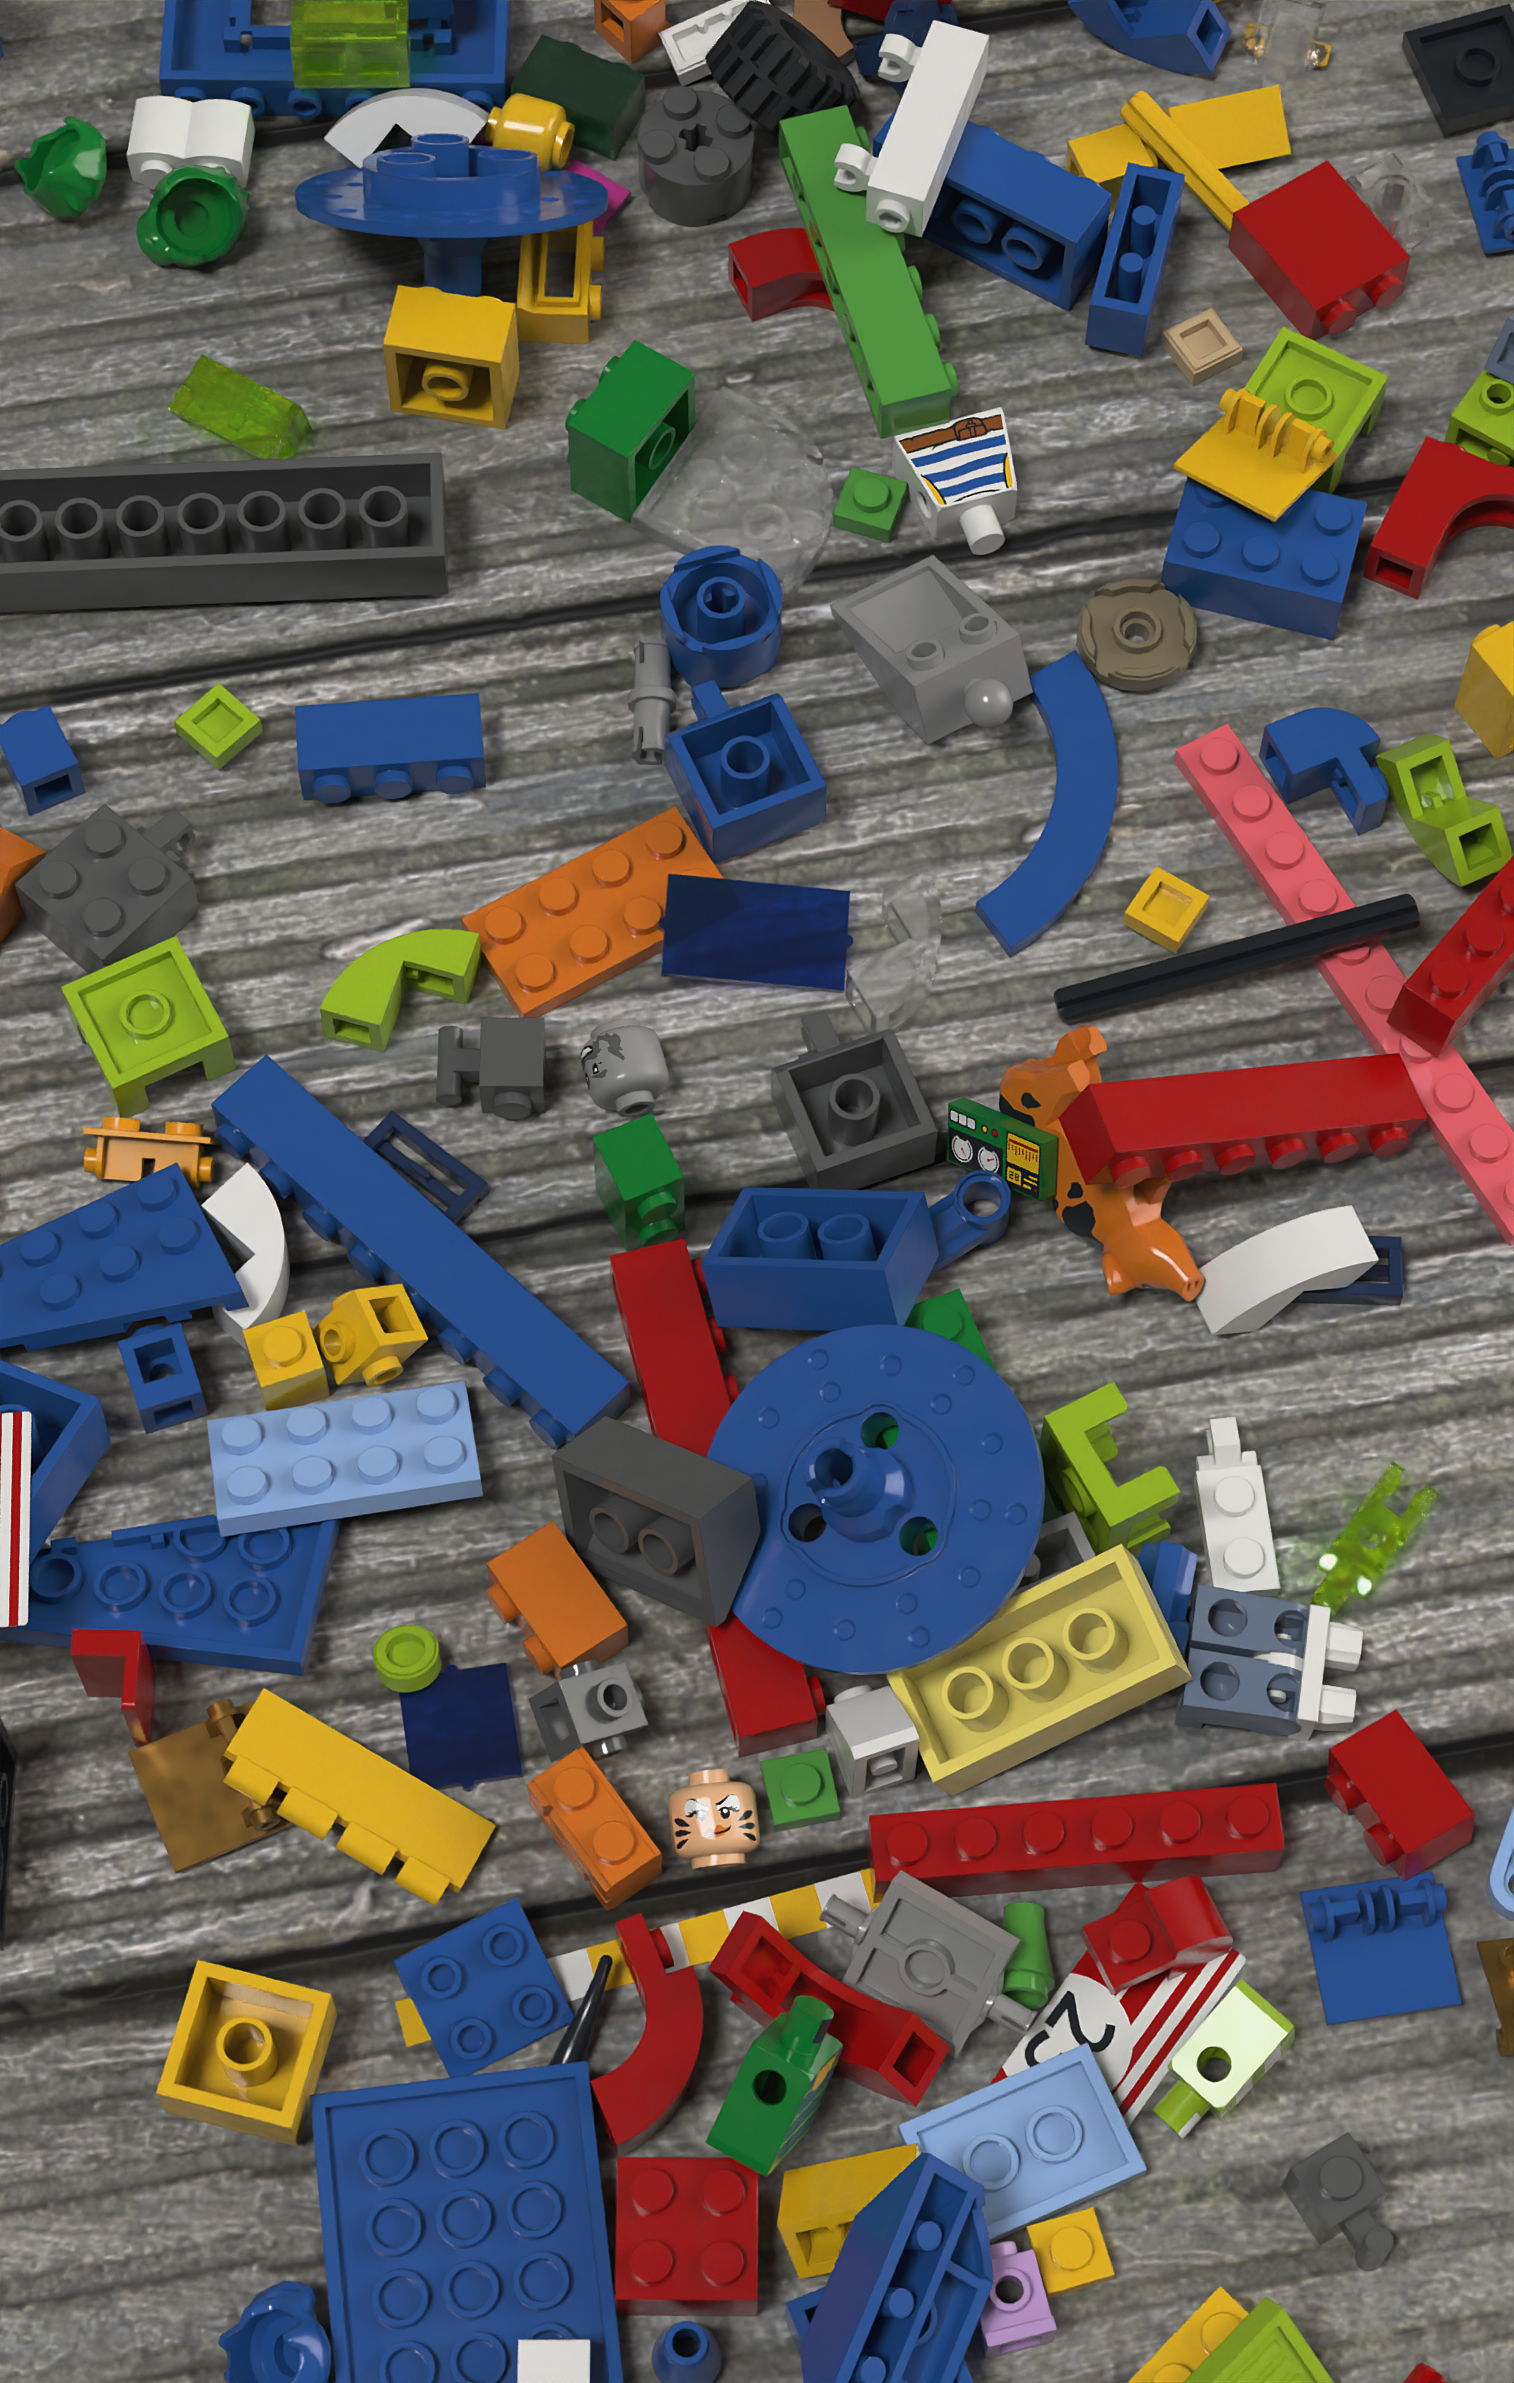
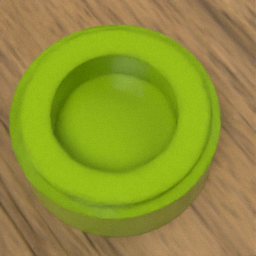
M417 1625L394 1627L381 1635L373 1648V1661L377 1677L390 1690L402 1693L421 1690L430 1685L440 1673L442 1659L437 1639L424 1627Z

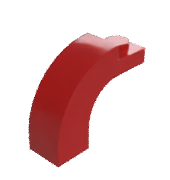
M784 228L765 231L728 244V278L752 322L796 307H819L835 312L805 228Z
M747 1911L741 1913L708 1968L713 1975L733 1992L729 2000L765 2029L782 2012L789 2013L797 1996H811L826 2003L834 2012L833 2019L826 2033L839 2039L843 2045V2050L834 2072L869 2090L917 2107L950 2050V2047L916 2014L872 1999L836 1980L809 1961L760 1915Z

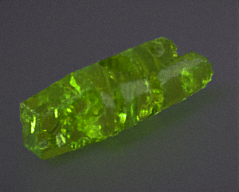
M1393 1461L1387 1466L1358 1506L1348 1524L1332 1542L1316 1565V1568L1325 1573L1326 1577L1314 1592L1310 1605L1331 1608L1329 1620L1333 1619L1351 1593L1365 1600L1382 1577L1391 1560L1405 1545L1440 1496L1439 1492L1426 1484L1411 1499L1408 1509L1401 1519L1382 1506L1388 1496H1391L1402 1481L1401 1476L1405 1469ZM1369 1540L1373 1542L1377 1546V1548H1367L1363 1546L1359 1541Z

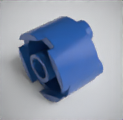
M726 545L700 548L683 556L674 565V572L667 579L666 583L664 582L660 592L661 639H664L668 645L671 654V665L683 675L685 682L691 687L713 679L718 688L734 687L750 682L760 675L769 672L775 666L782 628V590L772 568L760 558L756 562L749 557L740 555L739 548Z

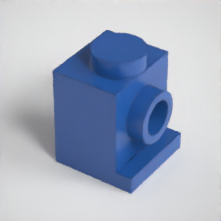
M180 1322L170 1326L150 1324L134 1331L130 1338L118 1341L146 1434L208 1415L203 1393ZM161 1373L172 1374L171 1376L153 1381Z

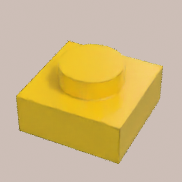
M1156 866L1124 912L1123 924L1168 950L1177 953L1207 909L1210 896Z
M1093 2207L1026 2226L1025 2234L1030 2250L1034 2249L1047 2299L1113 2280L1115 2274Z

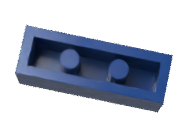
M1128 162L1090 301L1085 345L1142 357L1179 218L1185 174Z
M479 693L295 706L298 772L303 800L338 803L349 797L372 795L396 799L414 792L441 791L446 794H461L469 791L471 788L486 787Z

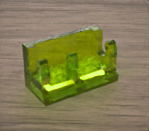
M408 0L293 1L290 48L294 88L410 87L411 37L409 36Z
M203 354L168 406L171 414L180 418L183 422L189 425L195 424L258 457L259 460L292 459L304 438L307 439L313 430L299 404Z

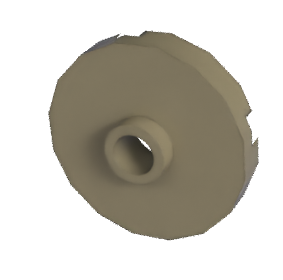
M1127 577L1106 583L1095 591V596L1087 604H1084L1078 618L1076 646L1087 668L1100 681L1120 690L1145 692L1167 686L1185 672L1195 653L1197 621L1190 604L1180 594L1177 598L1172 592L1167 591L1165 584L1154 579ZM1136 635L1142 637L1145 641L1135 643L1129 641L1127 637Z

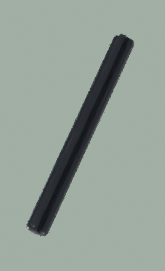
M1402 894L1059 988L1054 992L1056 1009L1063 1023H1071L1415 929L1420 925L1417 903L1410 894Z

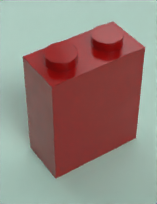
M1328 160L1234 212L1228 242L1230 251L1299 333L1313 341L1327 334L1337 335L1343 332L1358 316L1374 307L1381 309L1392 304L1404 290L1411 258Z

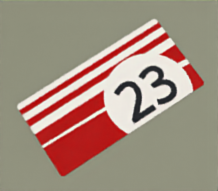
M1135 1883L1116 1911L1143 1899L1149 1888L1142 1883ZM1231 1947L1229 1953L1169 1981L1164 1972H1161L1111 1995L1087 1949L991 2081V2084L1088 2043L1128 2128L1169 2071L1168 2064L1204 2022L1245 1964L1246 1958Z

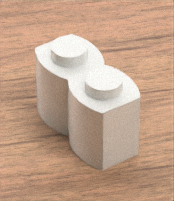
M149 96L137 99L127 151L132 181L144 184L146 187L155 190L160 180L176 168L185 165H204L211 168L222 166L228 174L237 178V182L242 189L246 188L255 135L251 107L244 103L224 99H208L194 103L169 96Z

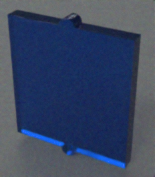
M506 1663L459 1670L456 1665L450 1664L445 1668V1672H440L437 1678L427 1687L415 1692H399L409 1770L412 1776L436 1790L462 1787L465 1792L472 1791L475 1784L523 1777Z

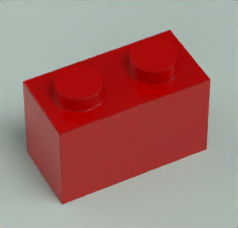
M1397 1709L1329 1749L1327 1778L1324 1779L1331 1799L1343 1813L1353 1812L1365 1829L1363 1837L1373 1857L1384 1867L1391 1864L1403 1882L1471 1842L1475 1813Z

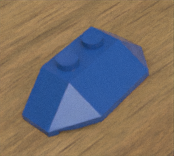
M921 2153L855 2216L799 2349L804 2383L954 2382L994 2283L989 2234L981 2208L985 2206L984 2186L934 2155Z

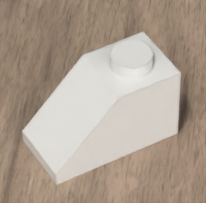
M870 1685L857 1686L840 1693L834 1698V1704L826 1706L825 1728L851 1800L915 1779L919 1736L913 1722L890 1685L874 1691Z

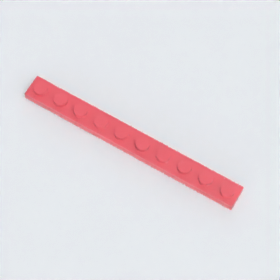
M1228 723L1176 749L1174 763L1287 926L1356 907ZM1379 939L1309 957L1377 1055L1400 1053L1428 1116L1424 1124L1509 1246L1513 1245L1514 1131L1452 1043L1436 1058L1386 1022L1407 979Z

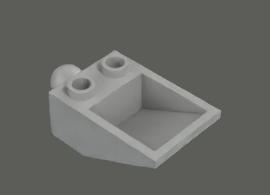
M934 555L830 605L832 616L900 718L927 744L972 722L984 728L997 727L1009 718L1014 701L1033 693L1020 634Z

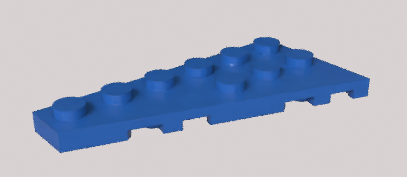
M177 1162L0 1245V1348L24 1344L27 1351L126 1332L132 1322L165 1315L168 1323L192 1319V1310L219 1304H224L227 1311L249 1307L245 1295Z
M215 1515L113 1530L111 1531L112 1538L78 1544L76 1537L50 1540L51 1548L40 1549L29 1565L28 1623L24 1626L1 1627L0 1640L71 1649L73 1629L141 1630L149 1655L154 1659L303 1676L342 1518L221 1537L217 1517Z

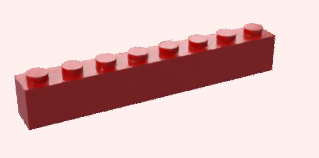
M685 1238L609 1256L611 1284L651 1433L657 1438L706 1458L719 1425L740 1393L734 1374L723 1376L717 1355L726 1353V1346L722 1328L717 1327L715 1316L707 1318L701 1297L709 1296L701 1267L702 1258L690 1259ZM731 1608L725 1621L717 1627L703 1622L739 1758L816 1739L817 1716L826 1714L825 1699L818 1676L806 1677L802 1663L778 1652L758 1638L740 1621Z

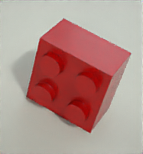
M617 2157L616 2315L757 2317L758 2172L733 2158Z

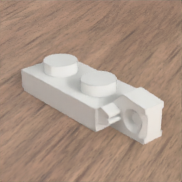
M1235 1417L1209 1419L1210 1429L1206 1430L1209 1455L1196 1457L1197 1471L1194 1477L1209 1584L1214 1587L1265 1597L1278 1596L1280 1582L1261 1465H1257L1255 1451L1241 1452Z

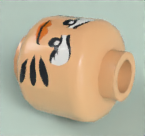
M729 1769L689 1773L690 1786L676 1790L668 1798L671 1840L674 1853L680 1858L691 1860L692 1870L717 1869L746 1864L745 1854L756 1849L760 1842L754 1789L743 1782H730Z

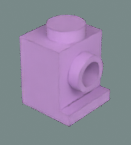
M1013 2241L990 2245L994 2283L976 2325L984 2360L1052 2343L1057 2328L1054 2317L1051 2316L1034 2249L1018 2253ZM1003 2281H1012L1020 2287L1022 2297L1016 2303H1004L996 2295V2286Z

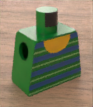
M797 1996L789 2013L782 2012L753 2041L705 2142L707 2145L767 2177L811 2129L843 2050L840 2040L826 2033L834 2016L833 2010L826 2003L811 1996Z

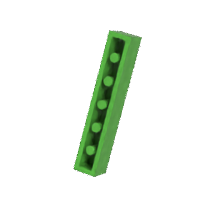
M847 105L780 120L779 159L880 439L949 423L951 398L958 396L957 378L952 363L950 361L942 363L937 349L940 348L941 344L938 325L932 313L924 315L920 301L923 299V291L919 273L914 265L906 266L902 255L905 253L903 232H890L877 224L865 221L867 190L850 192L834 186V179L839 169L834 166V162L841 144L857 145L871 155L869 140L864 127L854 126Z

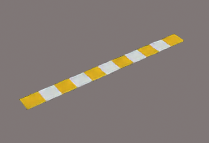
M870 1868L658 1927L667 1941L674 1961V1966L665 1970L666 1974L691 1965L697 1966L713 1961L743 1911L762 1916L786 1940L833 1927L825 1921L819 1920L825 1905L833 1894L868 1915L880 1904H873ZM616 1940L547 1959L567 2002L585 1996L598 1962L603 1955H609L613 1962L604 1992L633 1984ZM406 1998L396 2001L395 2005L406 2047L431 2041L412 1999Z

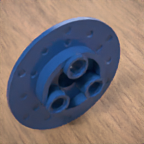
M429 133L411 137L410 147L389 149L367 156L363 160L361 169L357 166L335 170L304 181L295 189V206L302 215L330 226L366 233L414 237L424 252V286L434 287L446 293L478 297L482 288L481 252L490 237L541 233L591 221L601 216L607 210L608 190L601 183L573 172L555 168L547 172H540V161L537 159V154L532 151L469 145V138L464 135Z
M880 1324L854 1326L815 1337L789 1350L754 1377L738 1395L719 1425L706 1457L753 1477L761 1533L730 1608L748 1629L778 1652L802 1664L839 1674L876 1675L911 1669L953 1651L972 1638L994 1618L1018 1587L1036 1548L1043 1520L1045 1482L1041 1451L1031 1422L1014 1392L989 1365L965 1347L941 1335L912 1327ZM890 1425L899 1426L897 1440L890 1448L886 1450L879 1447L875 1448L877 1436L884 1428ZM823 1515V1519L827 1523L825 1531L815 1541L805 1542V1527L810 1520L816 1516ZM936 1528L938 1534L933 1549L921 1556H914L913 1544L916 1537L924 1530Z

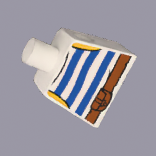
M1002 408L987 410L950 420L949 423L894 436L892 470L898 480L908 482L907 496L932 537L943 540L965 534L971 552L976 555L988 554L1000 548L1005 541L1000 524L1007 523L1015 517L1017 482Z

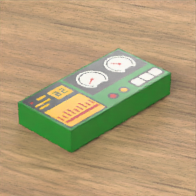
M965 1097L948 1103L947 1161L972 1172L988 1170L997 1173L1007 1182L1009 1188L1038 1201H1043L1056 1195L1057 1136Z

